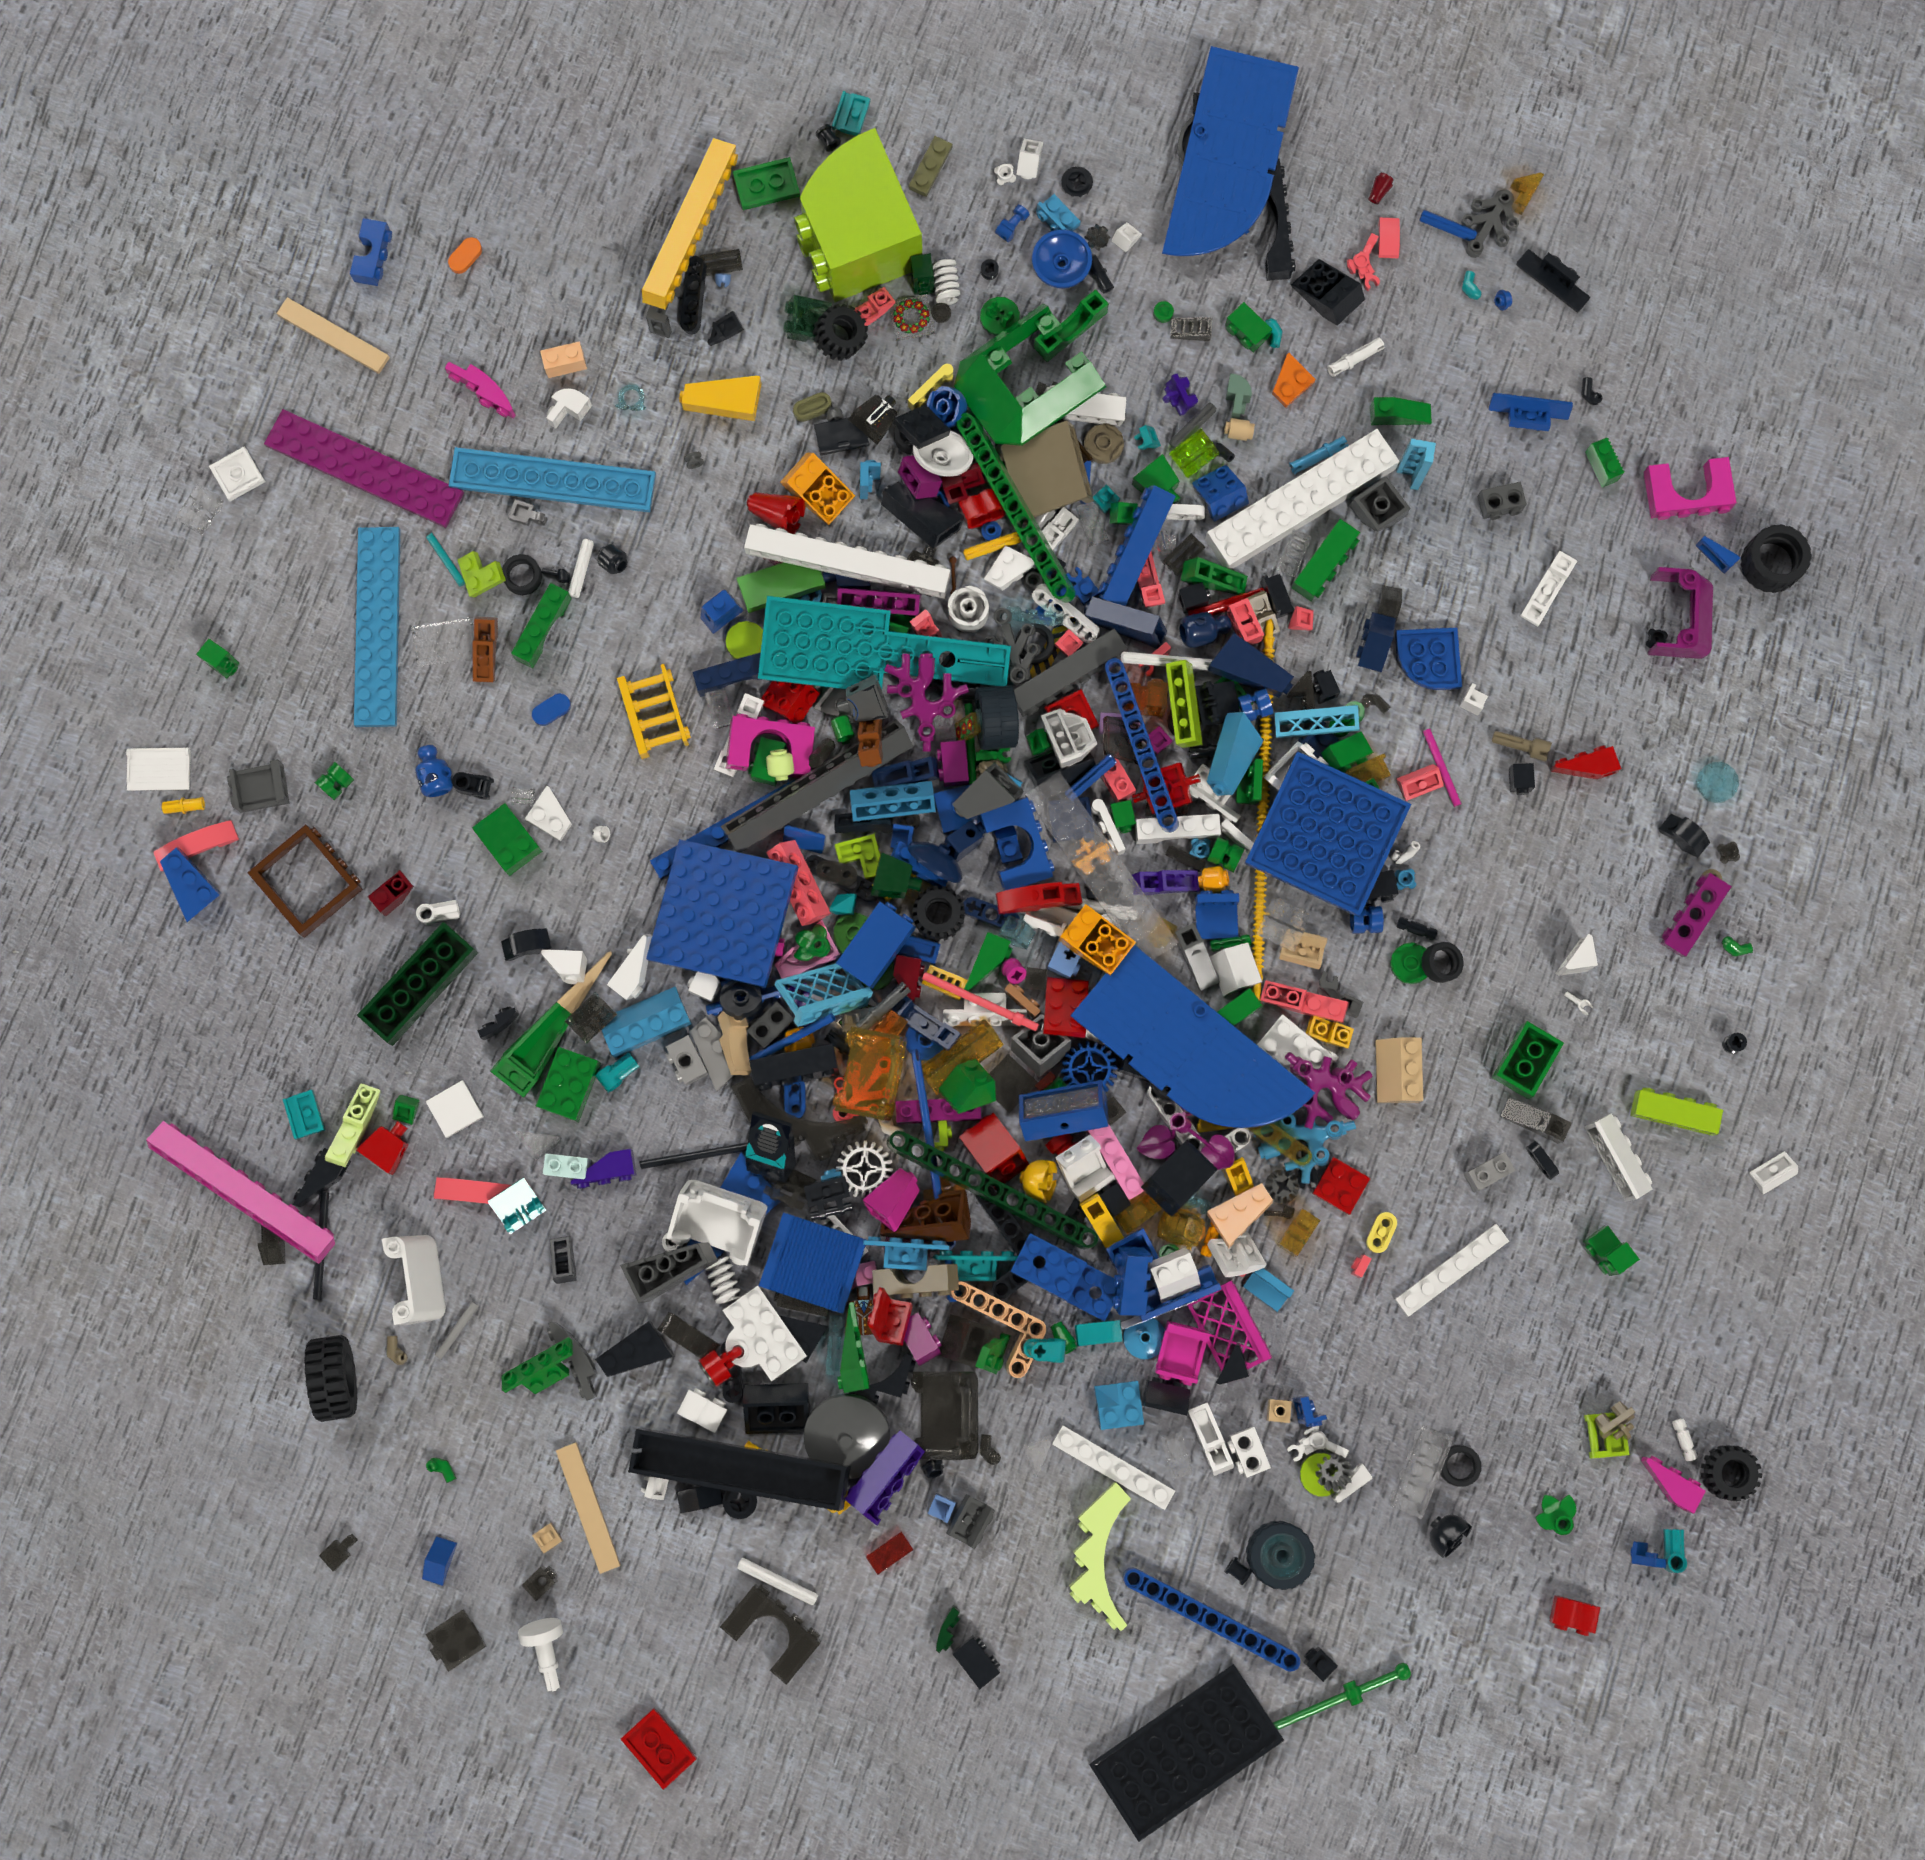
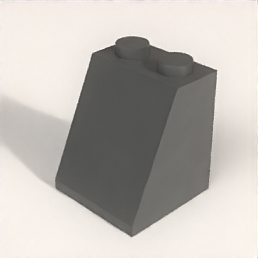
M994 762L952 805L959 816L969 819L1013 803L1024 791Z

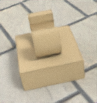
M549 1523L532 1535L543 1554L563 1541L552 1523Z

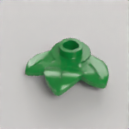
M816 924L812 931H799L795 935V940L800 947L794 953V957L801 961H809L814 956L825 957L830 952V943L826 939V929L822 925Z
M1544 1495L1541 1503L1544 1513H1540L1535 1517L1537 1523L1543 1529L1554 1530L1559 1535L1569 1534L1573 1530L1574 1522L1572 1518L1577 1511L1574 1499L1571 1495H1567L1559 1502V1500L1552 1496ZM1559 1521H1565L1564 1528L1559 1527Z

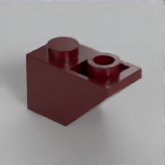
M399 870L367 897L379 912L386 917L403 903L414 886L402 871Z
M897 955L893 978L898 985L901 982L906 984L902 991L908 987L911 992L906 997L915 1003V998H920L921 986L918 985L919 977L922 978L924 975L925 965H921L922 959Z

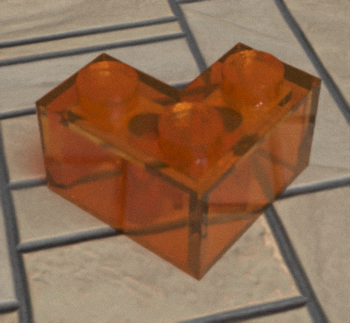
M1161 679L1147 681L1146 686H1141L1140 683H1131L1141 714L1144 716L1163 717L1167 707L1168 683L1163 682ZM1127 704L1124 707V710L1130 711L1133 709L1134 705Z

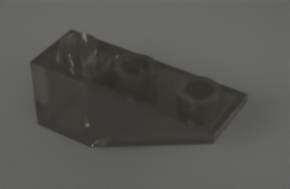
M1508 1098L1500 1117L1557 1144L1564 1142L1572 1122L1553 1113L1512 1098Z

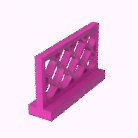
M1233 1280L1221 1285V1290H1223L1226 1296L1224 1306L1212 1302L1214 1294L1219 1291L1199 1298L1198 1301L1187 1305L1199 1329L1205 1330L1206 1320L1219 1323L1216 1334H1210V1337L1214 1338L1213 1344L1210 1338L1207 1344L1221 1371L1224 1368L1226 1358L1229 1359L1230 1357L1228 1355L1230 1345L1237 1344V1342L1232 1341L1235 1329L1244 1331L1247 1336L1245 1344H1240L1243 1347V1354L1247 1348L1253 1350L1258 1357L1257 1360L1251 1363L1246 1361L1248 1369L1272 1358V1354ZM1211 1296L1210 1301L1204 1300L1205 1298ZM1200 1301L1209 1304L1206 1315L1196 1313L1193 1305ZM1228 1302L1231 1305L1232 1309L1227 1307ZM1211 1305L1223 1309L1220 1321L1208 1317ZM1225 1310L1235 1313L1237 1318L1234 1325L1222 1322ZM1199 1317L1204 1318L1203 1324ZM1238 1321H1239V1323H1240V1325H1241L1242 1328L1237 1327ZM1221 1324L1233 1328L1230 1340L1218 1336ZM1216 1339L1229 1343L1225 1354L1216 1351L1214 1347ZM1248 1340H1249V1342H1250V1344H1251L1252 1347L1247 1346ZM1219 1356L1224 1357L1223 1363Z

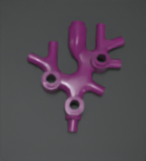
M902 654V666L900 668L889 664L885 667V672L899 679V684L887 685V694L899 693L904 698L910 697L912 699L911 706L900 711L903 719L913 715L918 717L920 721L918 733L920 741H923V752H931V741H934L935 727L932 725L934 718L937 715L944 718H952L956 713L954 700L958 696L969 692L967 684L957 688L952 687L951 673H944L942 697L934 702L927 700L925 690L932 682L935 673V658H933V654H920V658H918V677L916 679L910 677V654ZM904 686L910 687L909 693H903L902 689ZM946 706L951 707V713L945 714L944 708ZM925 727H929L931 729L929 735H925L923 733V729Z
M1291 1052L1285 1055V1059L1291 1063V1073L1304 1077L1307 1086L1315 1092L1314 1096L1303 1105L1307 1109L1304 1127L1312 1129L1317 1116L1321 1117L1326 1123L1333 1120V1117L1319 1105L1317 1100L1318 1093L1323 1088H1328L1331 1091L1335 1108L1345 1118L1355 1120L1360 1115L1359 1107L1346 1096L1345 1091L1350 1088L1364 1102H1367L1371 1096L1362 1088V1085L1373 1077L1370 1071H1366L1354 1078L1353 1070L1357 1063L1352 1059L1345 1068L1338 1067L1330 1073L1332 1060L1330 1057L1324 1056L1321 1067L1314 1069L1310 1061L1303 1060L1300 1056L1296 1057Z

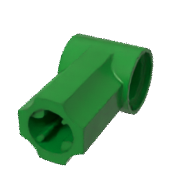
M844 715L831 720L836 742H840L843 745L850 743L851 738L855 735L849 717Z

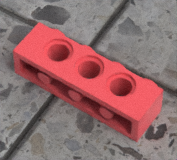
M796 840L781 842L766 852L771 860L799 867L790 903L802 926L817 923L831 914Z

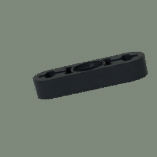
M726 1341L721 1346V1355L725 1352ZM735 1365L738 1369L737 1375L734 1378L727 1379V1381H739V1384H734V1390L739 1392L735 1399L727 1396V1391L731 1390V1384L726 1385V1381L722 1383L723 1398L729 1403L738 1402L743 1395L742 1367Z

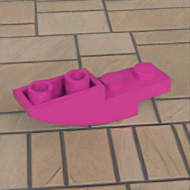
M451 362L447 363L445 370L448 378L455 383L460 381L465 384L466 388L476 392L479 403L482 406L496 409V412L505 418L507 416L515 418L516 415L506 395L488 375L472 364L469 365L467 370H464Z

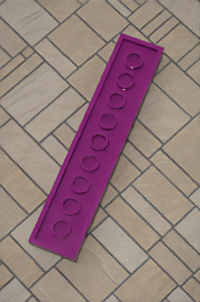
M284 409L279 414L264 443L266 447L444 528L447 527L464 494L461 489L449 487V484Z

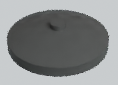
M837 1394L821 1401L809 1414L804 1429V1445L809 1458L850 1465L849 1479L861 1477L862 1473L874 1463L878 1453L887 1447L890 1440V1427L885 1414L874 1402L856 1394Z

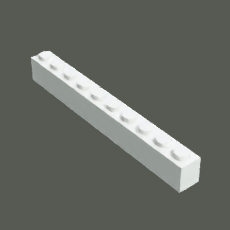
M750 524L744 546L745 553L943 599H945L950 579V569H947L944 565H927V562L922 560H915L914 562L900 555L895 557L888 556L887 553L882 551H875L874 553L860 546L855 548L848 547L843 542L830 543L821 537H816L815 539L808 538L803 533L790 534L781 528H776V530L768 529L763 524H756V526Z

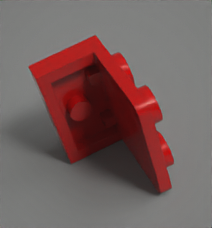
M772 681L761 697V700H764L763 707L781 714L791 724H797L803 721L820 693L812 685Z
M879 1287L878 1292L873 1296L874 1307L872 1313L868 1316L867 1325L878 1342L903 1346L913 1305L911 1302L890 1299L886 1290Z

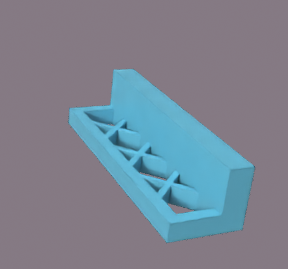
M1416 439L1410 440L1396 473L1412 475L1410 489L1418 490L1433 463L1436 443Z
M1358 705L1275 713L1276 738L1360 731ZM1355 719V726H1345L1341 723V720ZM1322 721H1335L1331 728H1324L1320 724ZM1301 723H1314L1310 730H1304L1299 726ZM1280 725H1294L1289 732H1280Z

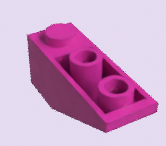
M1654 1456L1650 1458L1642 1457L1641 1462L1668 1501L1684 1511L1694 1514L1706 1490L1700 1488L1701 1483L1692 1478L1687 1480L1681 1477L1682 1472L1673 1467L1667 1469L1662 1466L1663 1461Z

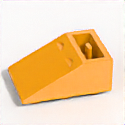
M806 453L780 481L792 496L804 499L805 506L827 525H830L855 497L850 489L814 453Z
M1087 904L1084 905L1059 938V941L1075 954L1110 976L1136 943Z

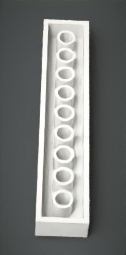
M1376 429L1207 532L1205 541L1221 565L1232 570L1393 472L1400 461L1379 430Z

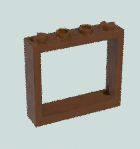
M306 824L247 872L298 934L304 938L363 890L359 886V883H361L359 878L354 873L350 875L346 870L348 865L341 858L336 859L333 855L335 850L328 842L324 844L319 839L322 837L320 832L315 827L311 829ZM308 836L349 886L303 923L262 874Z

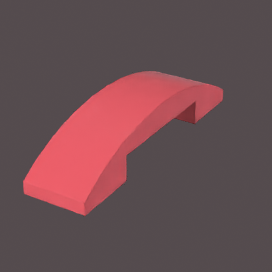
M1150 552L1137 580L1145 608L1165 604L1152 552Z
M230 820L186 834L160 847L153 853L162 872L164 870L160 861L176 847H179L190 858L216 846L223 847L239 840L233 822Z
M437 1177L434 1199L489 1204L488 1200L511 1185Z

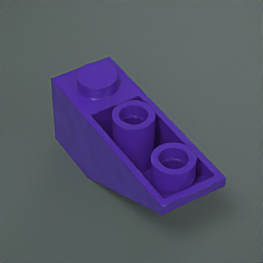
M626 1149L609 1152L587 1169L585 1179L574 1178L570 1181L571 1185H577V1189L590 1187L589 1183L598 1182V1185L610 1184L612 1179L619 1178V1182L632 1180L631 1176L637 1175L633 1150Z

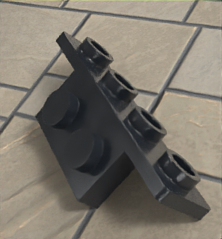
M1528 249L1517 261L1516 265L1577 313L1589 301L1590 296L1576 286L1580 276L1577 275L1573 268H1568L1564 265L1559 257L1548 252L1541 259Z

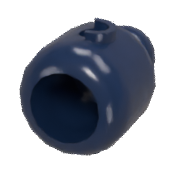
M1209 612L1185 616L1179 623L1182 642L1189 648L1212 644L1215 642L1218 633L1227 634L1231 631V621L1227 615H1220L1217 619H1214Z

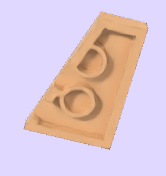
M1261 1183L1208 1210L1207 1216L1227 1247L1230 1248L1234 1241L1240 1235L1242 1236L1247 1228L1273 1203V1199Z

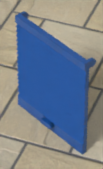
M783 1212L759 1286L843 1314L866 1246L863 1245V1240L866 1239Z

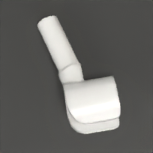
M1568 991L1564 995L1578 1005L1579 1010L1584 1015H1588L1583 1009L1584 1006L1588 1005L1593 1008L1586 999L1580 1000Z

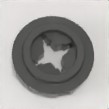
M1282 1169L1276 1170L1268 1176L1265 1188L1274 1202L1288 1203L1297 1196L1299 1183L1292 1172ZM1288 1179L1286 1187L1289 1191L1282 1190L1277 1194L1279 1186L1275 1181L1282 1183Z

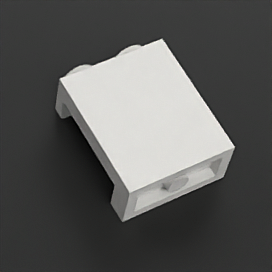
M1297 741L1269 770L1264 778L1279 791L1297 751L1326 765L1329 764L1322 757L1317 759L1312 754L1315 750L1309 744L1305 743L1303 745Z
M1088 1135L1055 1157L1070 1192L1080 1203L1115 1180L1113 1173L1106 1167L1099 1151L1101 1149L1100 1144L1091 1135Z

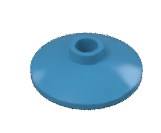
M1154 1318L1124 1330V1345L1128 1352L1136 1358H1153L1159 1354L1165 1330L1159 1321ZM1144 1333L1149 1335V1340L1147 1342H1144L1141 1339V1336Z

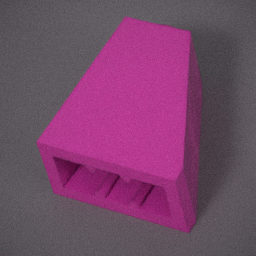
M899 1168L866 1196L863 1202L873 1217L895 1232L920 1191L916 1184L918 1180L912 1172L909 1171L907 1173L902 1168Z

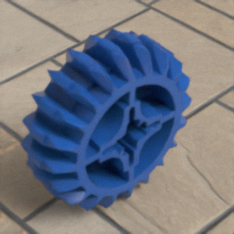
M1089 1041L1085 1042V1048H1083L1081 1043H1078V1051L1071 1047L1070 1051L1073 1055L1065 1054L1069 1062L1062 1061L1061 1063L1063 1066H1067V1068L1061 1069V1073L1068 1074L1062 1080L1064 1082L1070 1080L1071 1082L1067 1086L1080 1084L1073 1074L1083 1075L1087 1083L1094 1081V1075L1106 1072V1077L1102 1082L1105 1092H1108L1109 1089L1106 1084L1114 1085V1082L1109 1078H1117V1074L1111 1073V1071L1118 1069L1116 1065L1111 1066V1063H1114L1116 1058L1108 1059L1112 1052L1109 1050L1103 1053L1105 1045H1102L1100 1050L1096 1049L1098 1042H1094L1093 1048L1090 1047ZM1091 1053L1098 1055L1105 1065L1094 1063ZM1085 1054V1063L1081 1066L1072 1067L1073 1061L1078 1056ZM1088 1059L1091 1068L1096 1069L1095 1072L1092 1071L1090 1079L1088 1072L1083 1070V1068L1087 1067Z

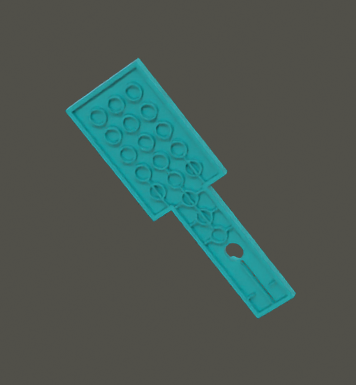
M767 596L758 679L847 689L862 680L876 675L882 689L883 675L887 673L884 671L887 664L900 668L902 666V654H910V676L918 677V658H920V654H933V658H935L933 679L943 680L944 673H951V681L1007 686L1011 646L890 632V610ZM945 651H949L955 656V663L949 668L943 667L939 662L940 655Z

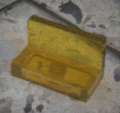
M1384 753L1346 771V774L1363 782L1374 778L1377 783L1391 776L1384 762L1386 758Z

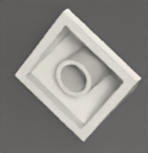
M1588 934L1577 942L1556 971L1558 976L1588 972L1598 965L1592 935Z
M1249 943L1229 947L1210 956L1223 996L1263 982Z

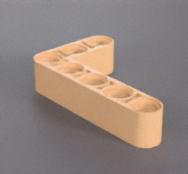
M958 1281L959 1285L964 1287V1293L962 1296L957 1297L954 1291H951L950 1297L1021 1332L1006 1362L1005 1368L1010 1376L1015 1378L1025 1376L1033 1358L1023 1354L1021 1346L1028 1339H1043L1046 1333L1045 1323L965 1282ZM977 1294L983 1297V1303L980 1306H975L973 1303V1299ZM1000 1304L1002 1312L995 1316L992 1312L993 1306ZM1015 1313L1021 1316V1321L1017 1325H1014L1011 1321ZM1034 1323H1038L1040 1326L1037 1334H1032L1030 1331L1031 1325ZM1015 1362H1020L1021 1370L1018 1373L1012 1372V1365Z

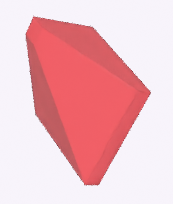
M1295 607L1288 629L1313 630L1314 610Z

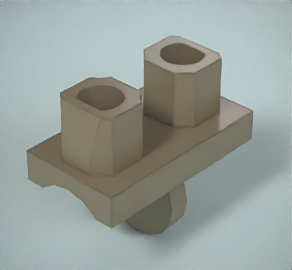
M1619 1401L1611 1408V1411L1616 1416L1615 1419L1610 1421L1605 1413L1595 1418V1423L1600 1429L1599 1435L1603 1440L1612 1433H1614L1613 1436L1616 1440L1622 1436L1626 1440L1631 1438L1629 1431L1634 1428L1633 1424L1630 1422L1626 1426L1624 1425L1635 1418V1411L1632 1407L1628 1409Z

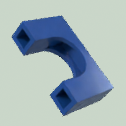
M1028 797L1017 799L1011 804L979 815L985 833L1007 826H1019L1026 831L1031 841L1030 853L1022 863L997 872L1003 891L1024 887L1053 877L1052 872L1055 871L1052 860H1048L1046 855L1048 851L1045 839L1041 840L1039 832H1042L1040 822L1035 820L1033 812H1036L1032 800L1029 801Z

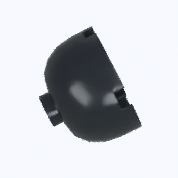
M1453 1514L1446 1515L1443 1518L1438 1516L1430 1525L1433 1529L1430 1532L1429 1541L1432 1548L1442 1558L1444 1556L1448 1557L1462 1544L1463 1535L1467 1538L1472 1530V1526L1460 1516Z

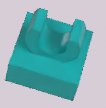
M1144 425L1139 428L1140 433L1134 437L1135 440L1143 438V444L1139 445L1138 449H1156L1161 446L1154 427Z
M1107 484L1093 496V502L1104 514L1110 510L1111 503L1120 502V498Z

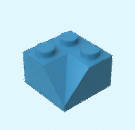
M1138 1381L1094 1386L1100 1430L1144 1425Z

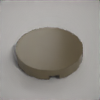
M1110 424L1095 425L1087 432L1084 438V448L1091 455L1094 462L1099 464L1114 462L1121 456L1124 449L1122 433Z

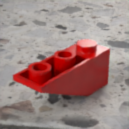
M1603 745L1593 749L1594 752L1589 754L1584 751L1574 755L1575 758L1567 760V758L1555 761V765L1550 770L1555 773L1598 780L1616 774L1621 770V766L1614 747L1606 748Z

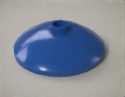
M1055 230L1045 234L1036 243L1032 254V265L1038 278L1045 284L1054 288H1070L1082 282L1088 275L1092 265V253L1086 240L1079 234L1069 230ZM1063 262L1065 266L1060 267L1058 263Z

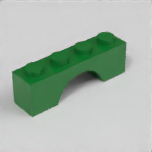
M1095 289L1080 301L1077 308L1066 320L1060 323L1062 326L1061 330L1048 339H1045L1042 334L1036 337L1034 349L1046 362H1049L1108 313L1109 303Z
M552 583L549 584L511 652L516 661L532 669L534 668L543 652V645L550 628L559 617L563 616L572 600L568 591Z

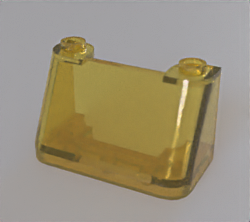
M851 1026L845 1038V1042L848 1043L850 1053L843 1088L839 1093H835L833 1098L835 1111L890 1121L894 1113L907 1047V1038Z

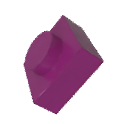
M1160 726L1149 734L1156 756L1173 742Z

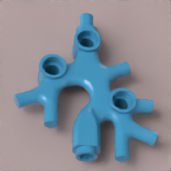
M1291 1114L1279 1121L1252 1129L1254 1137L1273 1131L1280 1133L1278 1139L1262 1143L1258 1147L1261 1159L1265 1158L1268 1160L1282 1155L1298 1139L1307 1142L1308 1153L1300 1159L1284 1163L1286 1171L1296 1168L1301 1169V1183L1310 1184L1311 1169L1315 1165L1324 1166L1329 1161V1152L1323 1147V1143L1329 1138L1332 1140L1340 1139L1342 1135L1347 1134L1346 1131L1356 1129L1354 1120L1347 1123L1334 1120L1330 1121L1327 1126H1318L1314 1121L1313 1128L1309 1129L1304 1127L1305 1123L1303 1125H1296V1119ZM1290 1119L1291 1123L1287 1125L1284 1123V1120ZM1335 1126L1339 1130L1337 1132H1332L1331 1128ZM1323 1153L1325 1156L1324 1158L1319 1159L1317 1157V1154Z

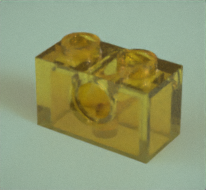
M1303 1208L1300 1209L1277 1243V1246L1294 1257L1298 1256L1321 1220Z

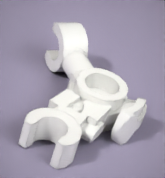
M1319 1426L1308 1427L1304 1431V1435L1310 1433L1309 1437L1299 1440L1300 1445H1291L1287 1448L1288 1452L1292 1449L1298 1450V1456L1293 1458L1294 1461H1299L1303 1453L1308 1455L1316 1450H1324V1448L1346 1458L1349 1450L1328 1441L1326 1435L1319 1431Z

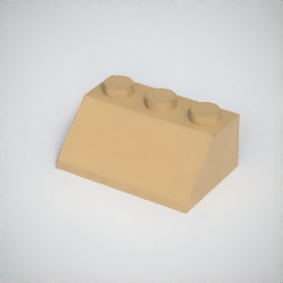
M1400 1037L1375 1040L1377 1103L1422 1102V1038Z

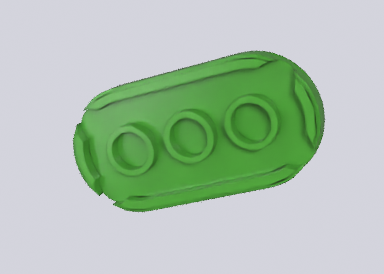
M854 913L843 915L838 919L834 927L833 936L841 954H843L868 918L867 916ZM893 961L874 988H870L872 991L881 990L890 984L895 968ZM861 982L864 988L868 987L866 984Z

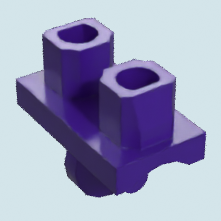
M1174 374L1165 383L1166 388L1164 390L1166 395L1162 399L1164 403H1171L1172 407H1176L1179 416L1185 415L1190 408L1198 403L1195 394L1188 395L1186 392L1190 387L1187 377H1179L1178 374Z

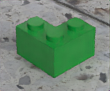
M1609 1226L1601 1227L1583 1241L1586 1245L1584 1247L1586 1252L1591 1257L1596 1258L1599 1262L1597 1264L1599 1269L1605 1275H1620L1640 1260L1627 1242L1621 1243Z

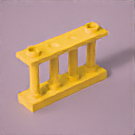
M664 664L660 665L662 674L635 682H627L625 676L617 678L641 759L650 757L648 751L652 747L683 739L684 745L688 746L687 739L691 738L688 726H683L670 683L674 681L670 669L666 670ZM665 681L668 693L638 702L637 700L633 701L631 693H634V690ZM671 700L674 712L644 721L638 719L637 712H640V709ZM677 719L680 731L650 740L648 738L644 739L642 732L646 731V728Z

